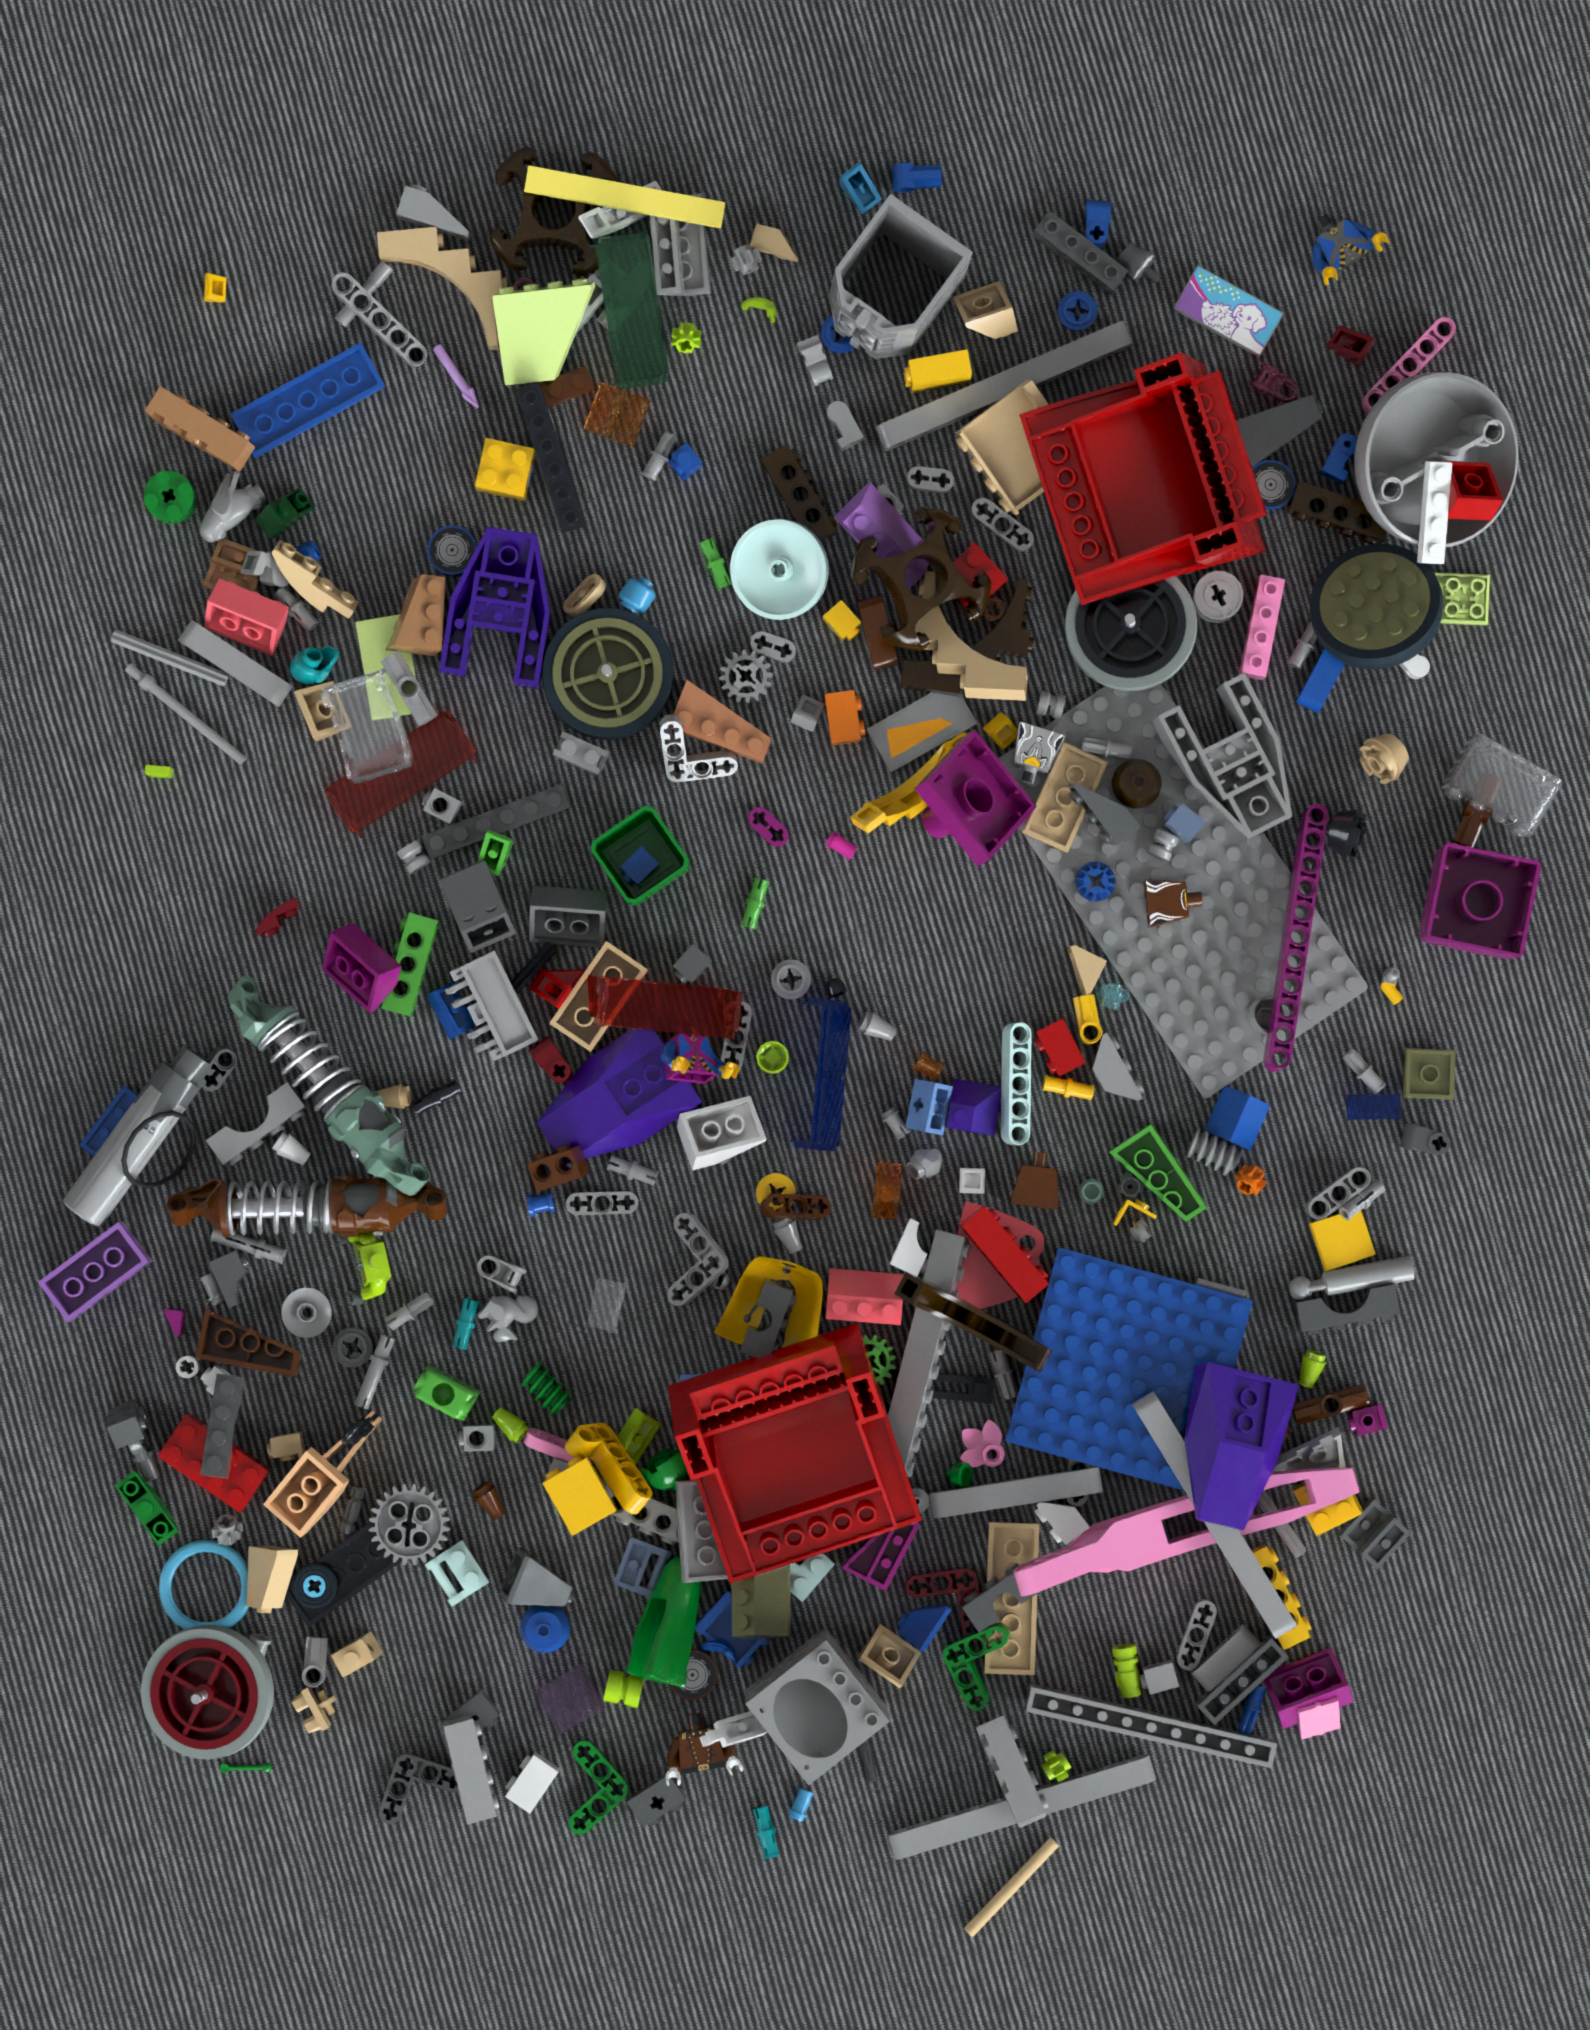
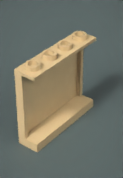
M1032 380L1024 381L955 432L958 437L956 440L958 446L963 452H969L973 458L970 460L972 466L978 473L983 472L987 478L984 482L992 493L996 491L1001 498L998 502L1006 513L1010 512L1014 515H1017L1019 513L1018 510L1044 492L1019 414L1049 405Z

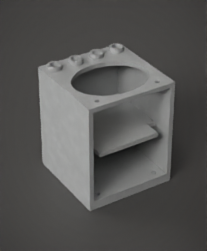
M826 1627L746 1689V1706L808 1785L890 1722L887 1705Z

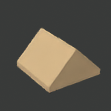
M334 681L294 692L315 741H320L352 727Z
M1074 945L1067 950L1084 996L1092 992L1107 961Z
M880 1624L859 1653L858 1658L898 1688H901L921 1652Z

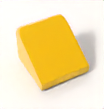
M1002 712L983 727L984 731L1001 750L1007 748L1017 736V728Z

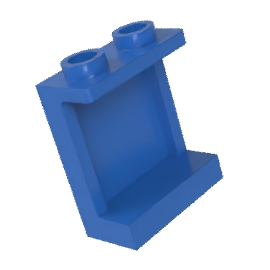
M729 1589L722 1594L695 1625V1630L699 1634H703L709 1641L722 1642L732 1647L737 1659H729L735 1663L738 1669L742 1665L747 1667L756 1657L753 1654L759 1646L764 1648L772 1639L743 1640L732 1637V1592Z

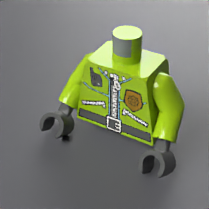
M333 1233L332 1235H337L339 1238V1242L334 1243L335 1246L349 1242L352 1243L362 1286L361 1290L347 1291L345 1293V1296H352V1302L347 1305H362L364 1300L383 1294L386 1290V1283L391 1277L384 1242L374 1236L373 1233H359L357 1237H341L339 1234Z

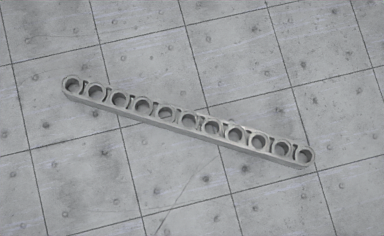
M1124 321L1117 322L878 425L875 429L885 451L894 449L989 408L1026 380H1032L1036 387H1039L1132 346L1133 341Z
M1152 1391L1132 1403V1406L1193 1503L1185 1442L1156 1394ZM1204 1522L1275 1639L1297 1626L1240 1531Z
M1145 1754L1066 1778L1060 1783L1056 1781L1036 1787L1038 1795L1043 1793L1049 1806L1045 1811L1046 1814H1050L1156 1780L1150 1756ZM1003 1797L893 1831L888 1834V1839L894 1858L898 1860L1017 1823L1006 1798Z

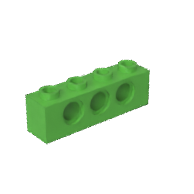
M410 912L408 917H403L400 931H403L401 941H396L393 955H396L395 960L401 965L398 982L404 981L408 986V990L404 995H397L394 988L382 1001L381 1009L409 1017L413 1016L440 922L438 920ZM415 933L420 934L422 938L421 944L418 947H411L409 937ZM407 957L413 958L415 966L411 971H404L402 968V961Z

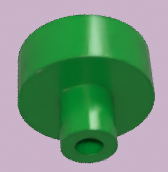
M956 1462L946 1472V1477L951 1480L954 1487L967 1488L972 1481L973 1472L969 1463Z

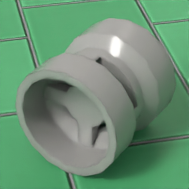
M1042 690L1036 715L1044 716L1047 714L1051 715L1054 719L1061 720L1066 696L1061 694L1054 696L1050 692Z
M1156 829L1154 834L1155 840L1153 844L1149 845L1147 853L1169 862L1172 857V848L1177 845L1179 838L1163 830Z
M418 840L397 852L399 858L407 864L406 869L409 874L415 873L431 862L429 857L422 853V846Z

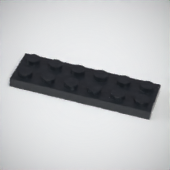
M397 1503L393 1506L392 1511L396 1516L402 1517L405 1515V1507L402 1504ZM411 1508L409 1519L403 1522L408 1527L405 1546L410 1545V1531L416 1526V1523H412L413 1511ZM370 1522L314 1562L328 1566L337 1578L338 1589L335 1597L328 1605L321 1608L303 1606L296 1600L293 1593L292 1582L294 1577L290 1579L286 1596L308 1628L402 1562V1558L399 1557L394 1563L393 1554L385 1558V1548L377 1550L381 1543L380 1541H372L371 1539L377 1534L376 1532L369 1531L371 1527L375 1526V1523ZM391 1529L389 1537L391 1540L399 1542L402 1539V1533L399 1529ZM416 1532L414 1540L417 1544L424 1545L427 1542V1536L424 1532ZM311 1579L309 1581L311 1583L309 1590L320 1592L319 1586L321 1582L319 1580L314 1582Z

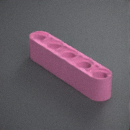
M1447 317L1439 318L1369 390L1362 400V408L1367 414L1372 408L1368 401L1369 397L1374 396L1379 399L1389 390L1385 383L1387 379H1394L1399 383L1417 375L1442 349L1456 331L1453 320ZM1444 325L1447 327L1449 334L1447 336L1440 335L1437 331V326ZM1421 343H1427L1431 346L1432 351L1430 354H1425L1420 350ZM1403 362H1412L1415 367L1414 371H1406L1403 368Z

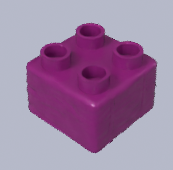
M1454 843L1445 844L1436 851L1419 929L1420 939L1428 944L1503 959L1521 957L1525 949L1531 912L1539 881L1540 863L1532 859L1476 849L1470 846Z

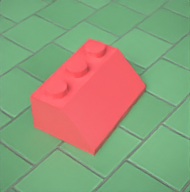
M219 578L207 600L204 628L273 657L287 621L289 607L280 601L271 600L261 596L258 592L249 591L231 581Z
M829 1268L825 1318L901 1325L903 1299L894 1293L904 1274Z

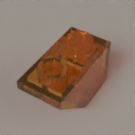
M877 1163L871 1218L896 1220L903 1164Z

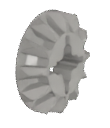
M782 961L772 972V987L784 999H797L803 996L810 987V972L800 961ZM788 969L791 970L793 976L802 977V979L794 982V990H791L789 983H780V980L787 978Z

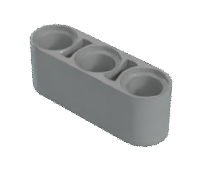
M1362 1167L1349 1169L1307 1201L1305 1206L1307 1215L1313 1219H1324L1370 1184L1371 1175L1369 1171ZM1356 1171H1360L1364 1175V1181L1361 1185H1355L1352 1181V1175ZM1336 1186H1340L1344 1190V1196L1340 1200H1335L1332 1196V1190ZM1316 1201H1321L1324 1205V1211L1320 1215H1315L1312 1211V1205Z
M1243 1624L1207 1655L1191 1671V1674L1209 1692L1260 1646L1261 1642Z

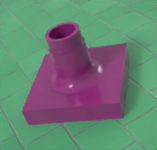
M976 730L963 736L914 788L928 805L922 812V823L926 831L935 838H944L951 834L977 867L990 860L1037 807Z

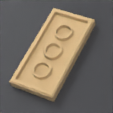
M1063 742L1035 802L1037 807L1029 815L1022 833L1068 853L1086 810L1081 804L1078 805L1072 800L1069 795L1071 790L1067 785L1077 783L1095 792L1108 765V761Z

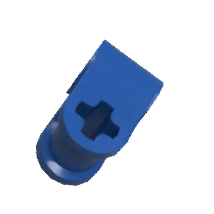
M1086 200L1085 238L1102 249L1107 242L1111 201ZM1094 232L1099 233V240H1094Z

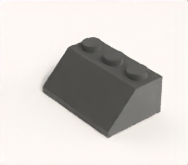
M533 885L530 901L529 942L602 948L605 940L607 891Z

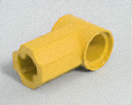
M1092 994L1073 998L1078 1025V1037L1082 1043L1093 1045L1102 1036L1095 996ZM1085 1027H1093L1096 1030L1097 1036L1095 1039H1086L1083 1034Z

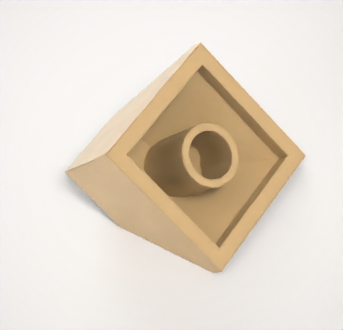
M1000 281L953 297V301L967 328L993 339L1006 337L1018 331L1013 307Z

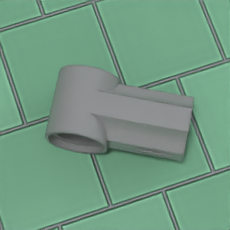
M306 1636L302 1680L309 1687H317L326 1679L328 1638ZM315 1668L320 1672L321 1677L318 1682L309 1680L308 1671Z

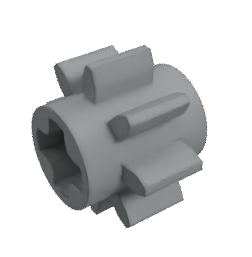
M747 244L733 251L735 257L731 258V263L735 272L741 270L742 275H747L759 269L758 263L762 261V257L758 248L752 250L751 245Z
M222 1515L213 1521L212 1537L218 1538V1544L232 1545L237 1540H241L243 1524L242 1522H237L235 1515Z

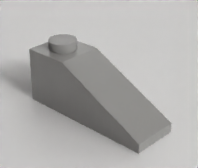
M419 185L405 186L396 213L399 220L425 228L437 227L438 232L470 241L469 231L430 193L426 192V188Z

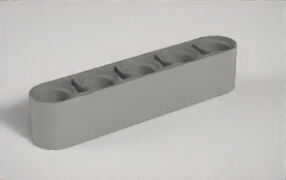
M342 272L334 276L331 284L333 293L404 362L411 367H420L427 359L425 347L351 275ZM342 278L348 280L350 288L344 292L336 288V281ZM356 297H365L368 301V306L365 309H358L354 305ZM375 314H382L386 318V324L378 327L374 325L372 317ZM394 331L401 332L404 335V342L401 344L393 343L390 338L391 333ZM411 349L420 350L422 352V360L419 362L412 361L409 358V351Z
M193 620L189 622L178 639L179 642L278 707H280L293 687Z

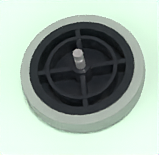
M1177 577L1138 587L1085 605L1080 604L1077 591L1075 590L1068 604L1065 617L1067 645L1078 666L1096 682L1121 691L1146 690L1167 681L1187 661L1194 647L1197 634V615L1193 600Z

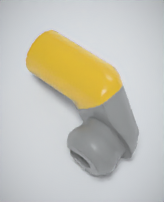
M1396 967L1384 970L1380 984L1381 990L1393 1005L1404 998L1396 989L1397 978L1400 977V971Z

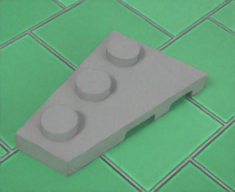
M1339 1427L1279 1455L1272 1472L1295 1469L1334 1468L1338 1465L1345 1467Z

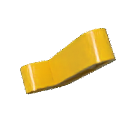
M604 1423L586 1424L577 1427L565 1443L567 1453L574 1458L579 1455L581 1458L590 1457L623 1509L628 1513L638 1514L651 1498L652 1490L614 1431Z

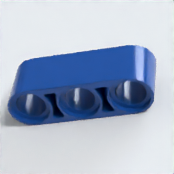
M1323 648L1296 703L1318 714L1345 663L1334 658Z

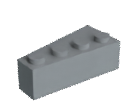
M468 1715L441 1722L448 1753L451 1757L454 1778L457 1781L458 1796L463 1806L461 1807L462 1814L467 1825L497 1817L495 1809L499 1808L496 1793L491 1794L489 1785L494 1784L490 1769L485 1770L483 1761L488 1758L485 1746L479 1745L477 1737L482 1735L479 1721H473L472 1716Z
M1003 1715L976 1727L978 1737L1018 1827L1021 1828L1046 1817L1045 1809L1049 1808L1043 1793L1038 1795L1035 1786L1038 1785V1781L1033 1770L1028 1772L1025 1762H1028L1023 1748L1018 1749L1015 1739L1018 1737L1013 1725L1008 1726Z

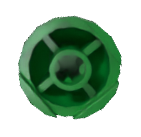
M677 1444L675 1445L676 1450L670 1452L666 1448L645 1462L646 1469L641 1467L640 1470L652 1487L659 1490L672 1488L673 1491H676V1481H684L689 1476Z

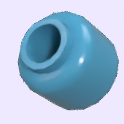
M640 577L639 580L630 578L619 593L620 605L634 614L638 612L645 613L656 596L655 592L651 589L653 584L643 577Z

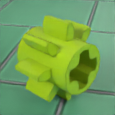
M681 322L678 328L673 327L671 345H676L678 352L692 353L694 347L700 348L702 331L697 330L693 323Z
M1054 1750L1043 1756L1046 1762L1042 1763L1041 1766L1050 1781L1057 1778L1060 1783L1069 1777L1067 1770L1072 1767L1063 1752L1056 1755Z

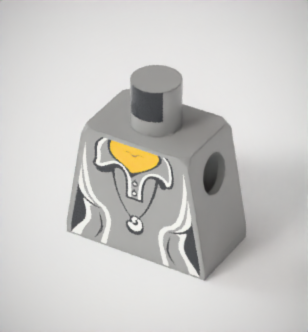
M1019 722L1013 764L1023 767L1019 780L1033 784L1037 771L1047 774L1065 739V735Z

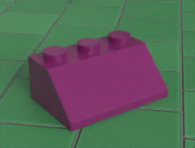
M351 923L330 932L322 971L369 1013L374 1012L396 987L401 965L360 928Z
M1331 1647L1276 1668L1263 1680L1283 1729L1299 1723L1297 1709L1313 1705L1317 1701L1323 1702L1337 1697L1339 1708L1353 1703L1349 1684Z

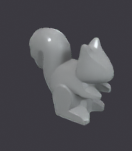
M493 1295L477 1315L480 1319L487 1317L491 1321L487 1327L488 1332L496 1328L493 1335L495 1341H517V1335L509 1325L513 1320L525 1324L532 1322L537 1316L538 1305L533 1298L527 1295H519L516 1300L508 1296Z

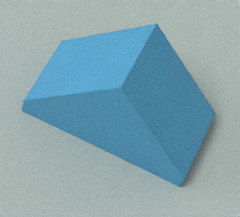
M860 162L839 177L840 187L861 214H864L882 200Z

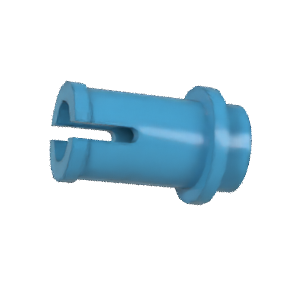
M799 1787L794 1804L788 1810L790 1812L789 1817L803 1822L804 1817L807 1818L808 1816L806 1812L814 1793Z

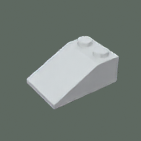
M751 1096L681 1113L677 1123V1130L692 1170L718 1164L767 1140Z

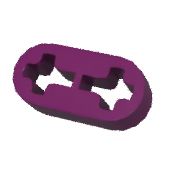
M757 807L751 810L748 816L751 827L771 846L782 847L785 845L789 837L787 829L765 808ZM763 812L765 814L764 820L769 825L764 827L761 823L754 824L755 817L753 815L755 813L760 815ZM772 827L776 832L782 830L784 832L782 834L783 841L776 840L773 842L771 840L773 835L768 829Z

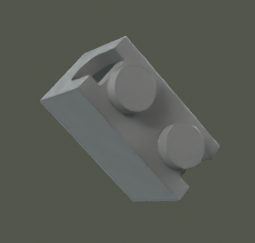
M562 731L560 742L557 748L554 749L553 756L600 777L609 757V752Z

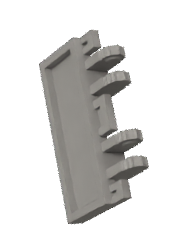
M495 950L450 971L454 981L463 977L465 979L446 988V994H453L469 985L472 992L456 999L452 1003L453 1008L460 1007L475 999L476 1003L467 1006L475 1025L478 1026L487 1022V1024L466 1034L468 1039H474L491 1030L494 1036L492 1039L477 1044L473 1048L475 1053L498 1044L499 1047L489 1051L493 1061L538 1041V1037Z

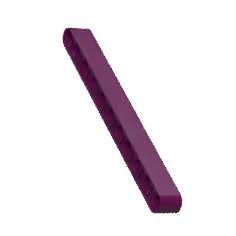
M1322 804L1311 805L1302 813L1300 818L1263 1057L1265 1068L1271 1072H1278L1286 1068L1292 1058L1328 823V810ZM1310 812L1318 814L1319 822H1314L1310 818ZM1306 836H1312L1315 839V846H1310L1307 843ZM1303 860H1308L1311 863V870H1306L1303 867ZM1299 884H1304L1308 888L1307 895L1300 892ZM1295 908L1303 910L1304 919L1296 916ZM1292 932H1296L1300 935V943H1296L1292 940ZM1288 956L1296 959L1297 966L1295 968L1288 964ZM1285 980L1290 981L1292 983V992H1289L1284 988ZM1281 1005L1288 1007L1289 1016H1284L1280 1012ZM1277 1029H1281L1285 1032V1041H1281L1277 1038ZM1273 1054L1281 1056V1065H1276L1273 1062Z

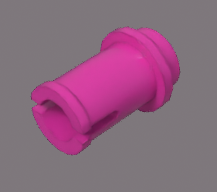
M833 831L825 842L829 846V850L831 848L848 858V860L852 858L858 846L841 837L840 832L835 833Z

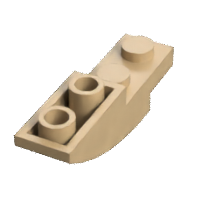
M279 540L272 551V555L291 586L322 613L327 606H330L349 619L359 603L355 600L354 596L335 587L329 579L318 576L322 567L313 558L302 555L296 551L293 545Z

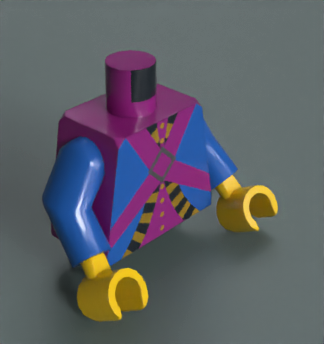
M687 1023L676 1026L677 1035L665 1043L660 1056L661 1060L665 1063L666 1080L705 1084L718 1074H721V1077L724 1079H728L730 1076L736 1078L740 1070L737 1064L733 1062L725 1063L718 1059L711 1050L708 1039L705 1036L692 1035L691 1026Z

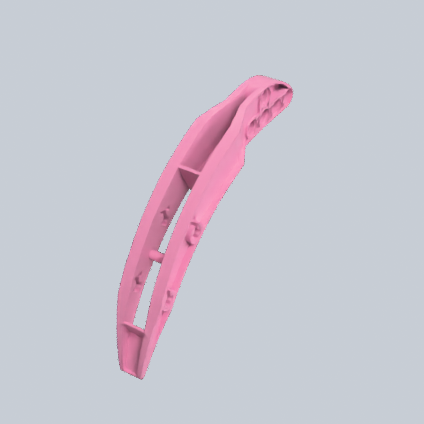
M1313 1468L1272 1472L1264 1490L1304 1480L1310 1502L1251 1516L1245 1529L1239 1530L1241 1535L1289 1523L1359 1493L1353 1468ZM1188 1495L1092 1524L1088 1530L1074 1539L1067 1547L1028 1561L1015 1568L1013 1572L1020 1596L1022 1597L1043 1591L1088 1572L1131 1571L1172 1556L1215 1544L1216 1541L1208 1528L1167 1540L1161 1520L1195 1510Z

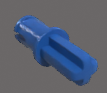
M1257 1686L1249 1693L1246 1704L1242 1705L1244 1710L1238 1726L1239 1732L1247 1735L1252 1734L1258 1713L1262 1712L1260 1707L1267 1691L1266 1688Z

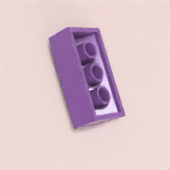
M868 482L834 516L858 544L862 538L874 535L878 542L877 551L874 553L880 558L902 554L922 539L871 482ZM913 558L909 561L904 575L908 589L925 574L929 562L918 558Z

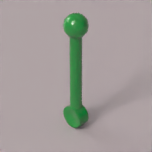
M268 1762L263 1765H229L228 1763H223L219 1769L222 1773H227L229 1770H263L270 1772L272 1765Z

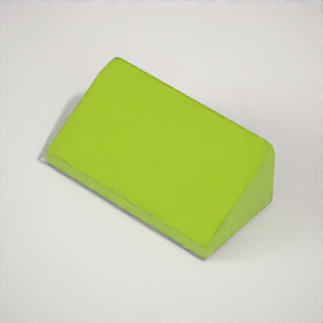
M637 1408L634 1409L617 1436L635 1465L661 1426L660 1422Z

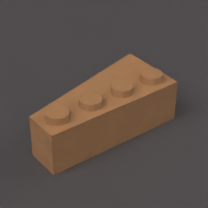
M160 386L144 412L162 427L240 472L255 449V446L249 442L251 437L240 430L236 433L229 429L230 425L222 419L217 418V420L209 417L210 413L200 406L193 407L189 404L190 401L179 394L175 396Z

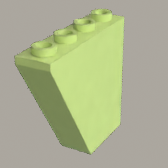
M587 278L572 280V284L563 285L562 281L548 283V287L538 288V284L524 285V290L514 291V287L499 288V292L492 296L505 385L551 381L559 376L594 291L595 282H587Z

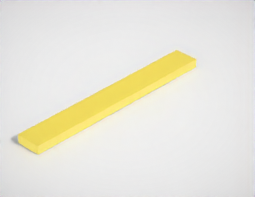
M529 165L524 192L720 229L725 208V202Z

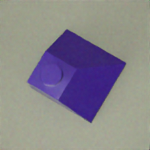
M953 1078V1089L945 1128L994 1136L1001 1100V1086Z

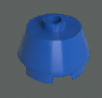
M534 1605L525 1612L520 1623V1634L524 1643L530 1649L539 1653H551L560 1649L567 1641L570 1633L569 1619L558 1606Z

